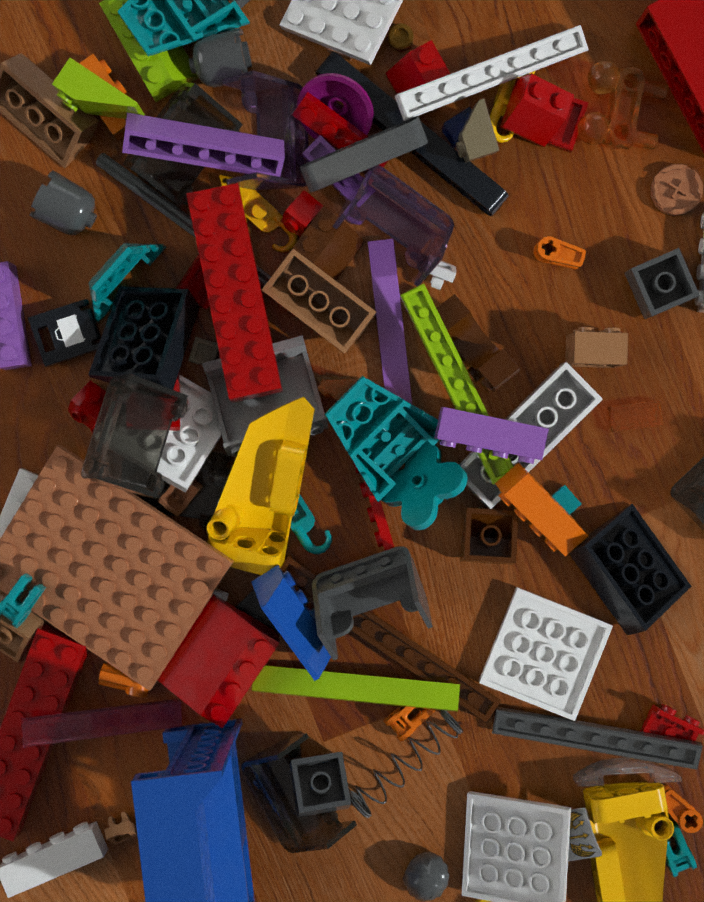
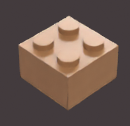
M578 327V330H573V333L566 336L565 362L571 367L618 368L627 365L628 333H620V328H604V330L594 332L593 327Z

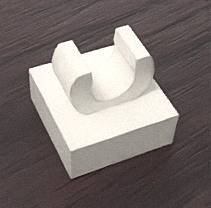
M432 257L428 266V273L433 275L430 282L431 287L440 290L444 280L453 283L456 276V266Z

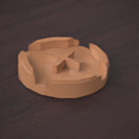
M671 164L660 170L654 177L650 187L654 205L662 213L670 216H682L691 212L703 195V183L699 174L684 164Z

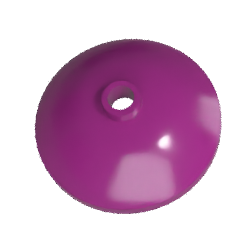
M326 73L312 78L302 88L297 106L306 93L309 92L364 134H368L374 118L373 105L367 92L356 81L341 74ZM337 100L341 101L343 105L338 104ZM301 122L307 133L315 140L320 136Z

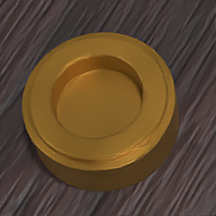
M403 23L392 26L388 32L389 46L398 52L408 50L413 43L414 35L412 29Z

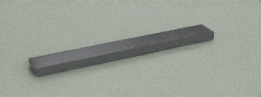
M498 706L495 710L492 727L493 734L696 770L698 769L703 747L702 743L578 720L573 721L566 718Z

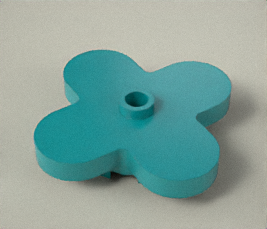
M428 441L405 462L403 470L396 471L390 477L396 485L381 499L390 507L402 506V520L413 530L428 528L437 517L438 505L444 499L448 500V498L459 495L465 489L468 480L467 473L458 463H441L442 455L440 449L436 445L432 446Z

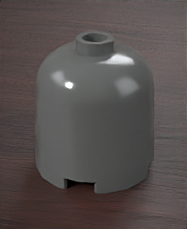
M237 28L204 37L195 43L193 58H189V65L192 74L197 73L199 80L208 87H221L251 82L253 80V75L248 74L247 69L252 67L247 41L242 42L240 35L244 33L243 30Z
M51 171L48 174L51 181L47 186L44 184L40 186L31 205L36 210L31 212L29 216L68 235H77L85 227L91 228L97 218V214L93 213L95 209L93 195L61 174Z

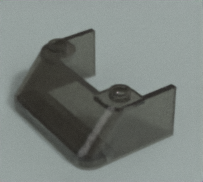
M307 733L285 738L241 764L242 774L284 849L290 853L329 849L357 825L355 820L339 822L336 811L297 817L289 764L291 760L301 758L300 744L309 738Z

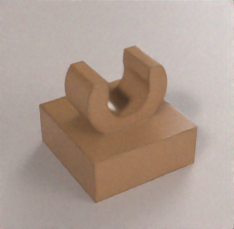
M121 812L122 821L120 824H116L115 818L110 816L108 818L110 827L104 829L106 839L115 845L137 837L136 825L130 822V817L125 812Z

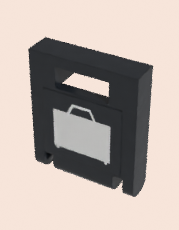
M88 299L28 317L46 368L97 351L99 343L93 345L92 341L101 339V335L92 309L80 310V308L90 305ZM46 328L49 330L55 350L46 352L39 330Z

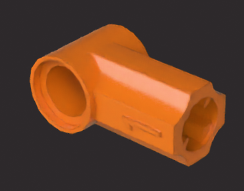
M108 662L103 663L99 674V685L125 690L126 694L135 697H148L149 690Z

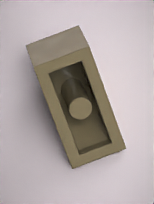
M485 99L479 100L474 105L458 136L459 142H456L458 155L460 158L464 157L465 163L499 151Z

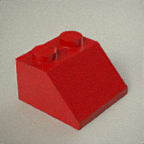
M432 40L410 51L385 73L396 95L450 74Z
M532 73L516 78L500 128L538 146L545 147L566 120L574 94Z

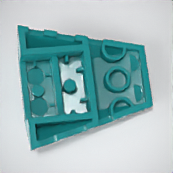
M128 0L117 11L147 56L250 24V21L236 1L229 3L228 0Z
M123 243L92 277L88 284L95 320L98 323L112 309L114 302L108 298V295L141 259L151 266L167 248L164 244Z
M364 376L325 413V416L377 502L396 485L390 477L426 441L434 446L440 440L434 438L438 423L437 418Z

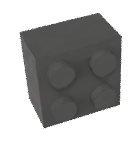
M679 248L625 272L644 320L700 296Z
M342 752L290 761L289 767L297 817L344 810L351 806Z

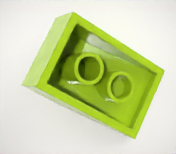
M72 58L68 59L52 83L58 91L56 96L74 112L79 109L85 114L126 119L127 112L145 115L136 101Z

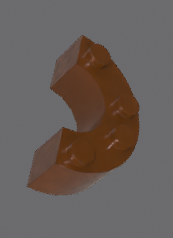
M455 294L436 308L462 362L469 368L467 369L469 376L475 382L479 380L487 392H495L520 372V367L504 349L500 350L490 341L476 323L471 312Z

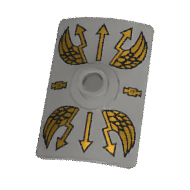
M586 808L571 810L568 862L602 856V851L591 827L588 810Z

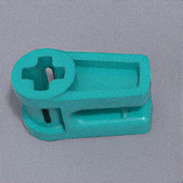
M28 573L20 577L9 594L0 602V616L4 615L13 622L12 626L18 628L26 620L31 609L46 589L43 584H37L32 590H29V594L22 602L20 600L21 595L28 589L27 587L32 581V576Z
M675 821L673 822L674 833L672 836L677 848L672 850L668 840L666 865L673 878L678 876L679 872L688 868L692 870L697 868L694 856L686 844L679 825Z

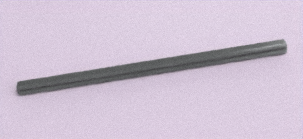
M105 153L99 155L95 162L97 166L195 237L192 219L188 214ZM257 266L260 285L264 287L272 276Z

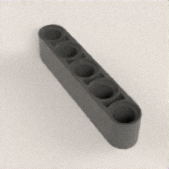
M415 117L312 160L299 168L309 192H314L427 144L428 140L419 117Z

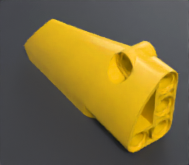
M304 396L250 422L215 512L207 524V532L209 534L207 543L234 560L231 565L232 568L263 575L277 565L281 568L285 560L291 521L299 500L315 410Z
M630 782L599 785L584 789L585 807L588 810L594 836L602 851V856L590 858L597 902H663L667 842L674 833L673 822L668 816L664 785L661 783ZM662 820V826L654 830L655 824Z

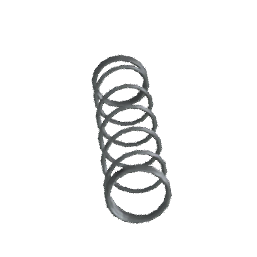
M439 710V713L456 732V736L450 735L433 722L426 720V724L438 746L439 751L437 753L428 749L414 738L408 737L419 759L420 769L412 767L397 755L391 753V757L402 777V785L393 783L380 772L373 769V773L383 790L385 801L381 802L374 799L357 785H355V789L359 795L349 790L351 803L364 817L370 818L372 813L360 791L377 803L385 804L387 802V794L378 775L396 787H404L405 779L395 758L413 770L422 771V760L412 741L432 754H440L439 742L429 723L451 738H458V734L461 735L463 733L460 725L446 710Z

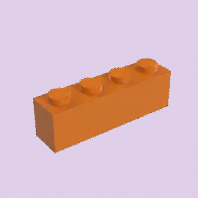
M519 462L495 483L501 491L498 494L501 500L508 507L513 504L516 507L514 512L523 522L528 519L531 522L529 527L537 536L544 535L546 537L545 543L554 552L559 550L566 557L588 537V534L579 523Z

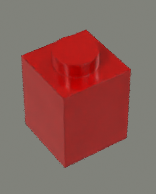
M303 190L285 210L280 222L283 223L290 233H295L298 237H301L323 205Z

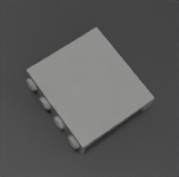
M303 335L273 343L283 389L281 393L232 403L228 397L221 358L202 363L210 386L224 442L223 447L228 456L237 457L250 422L303 396L315 409L310 435L320 434L324 429L329 428Z

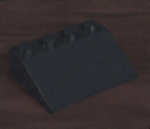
M119 286L88 375L94 379L146 394L171 396L200 308L189 289Z
M633 504L628 505L588 534V537L569 553L626 635L646 631L692 587Z

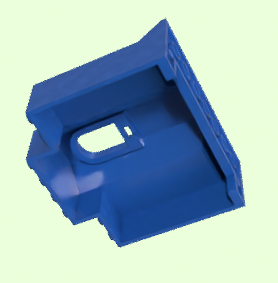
M242 718L228 720L223 728L212 722L166 727L162 734L164 744L167 743L168 767L162 771L137 773L132 779L131 786L145 902H255L236 739L243 724Z

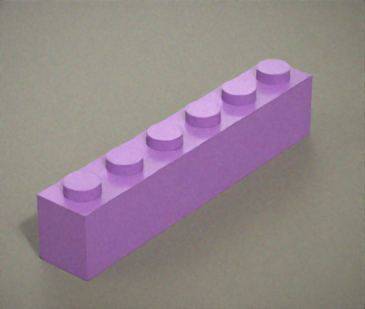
M127 112L122 153L280 179L285 158L284 140Z

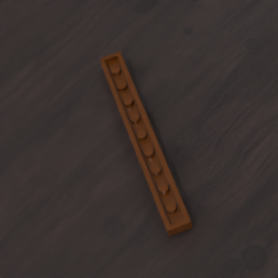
M288 556L281 566V570L284 573L288 571L296 583L294 585L296 591L301 589L308 601L314 605L312 582L317 575ZM371 611L353 616L354 625L351 631L425 681L460 684L459 704L485 722L489 720L501 702L499 698Z

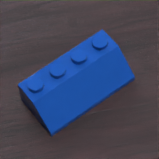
M279 565L252 581L254 591L263 612L314 681L320 678L331 656L317 636L314 607L312 609L308 608L306 604L309 601L301 589L296 591L294 588L296 583L288 571L284 573Z

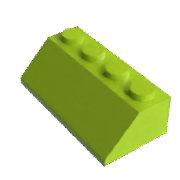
M104 0L100 2L102 10L155 102L198 79L197 73L192 74L189 57L183 46L151 56L146 55L117 12L128 0Z

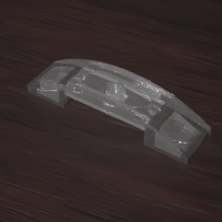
M628 757L602 760L586 766L573 775V780L578 787L603 786V775L649 773L655 783L682 782L681 776L665 764Z

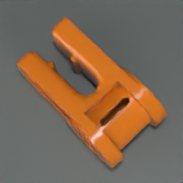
M547 236L535 244L533 254L535 259L541 263L576 270L583 265L586 250ZM546 244L549 245L548 250L552 251L548 255H545V250L542 249Z
M400 706L393 710L384 719L383 723L386 726H390L397 734V739L402 742L431 716L436 709L422 708L413 717L409 718L407 717L408 714L416 707ZM397 721H399V722L403 725L404 728H402V727L397 723Z
M664 784L668 813L687 833L699 831L703 824L700 813L670 786ZM686 815H689L691 817L690 821H687L685 819Z

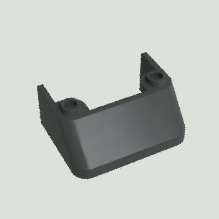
M394 547L322 572L312 582L317 636L333 660L338 659L336 638L342 637L352 630L354 625L353 616L399 600L404 610L408 612L419 611L427 628L433 627L427 596L414 560L406 547Z

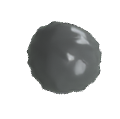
M423 852L416 855L410 861L403 876L404 885L407 887L410 896L422 902L440 897L448 886L450 876L448 866L441 856L433 852Z

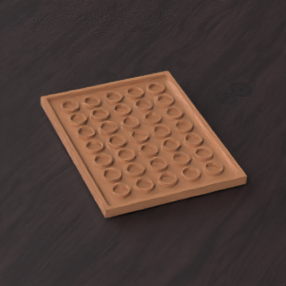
M58 445L0 538V590L8 595L22 575L25 573L31 575L32 581L28 585V589L21 595L20 600L22 602L29 594V590H32L37 584H43L46 587L31 609L32 612L81 645L86 646L88 650L150 691L234 560L62 445Z

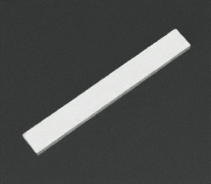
M581 25L399 93L395 95V99L403 121L581 54L589 49Z

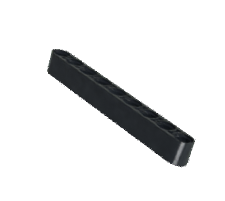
M332 51L316 70L317 76L335 73L356 81L370 97L374 111L373 123L382 130L404 122L397 102L337 53ZM421 122L428 143L410 151V153L481 211L493 217L509 197L508 193L473 163H465L464 157L460 158L457 150Z

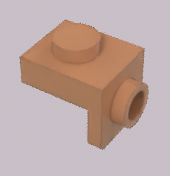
M194 479L185 493L170 485L158 502L168 512L178 517L190 505L203 486Z

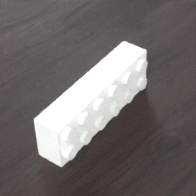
M564 362L505 420L548 428L543 454L544 458L603 398L567 362ZM471 452L459 464L467 473L468 480L466 486L487 508L492 509L501 500L498 496L501 491L496 484L493 485L477 452ZM508 454L513 466L519 462L528 472L541 461L535 459L534 464L518 461V455Z

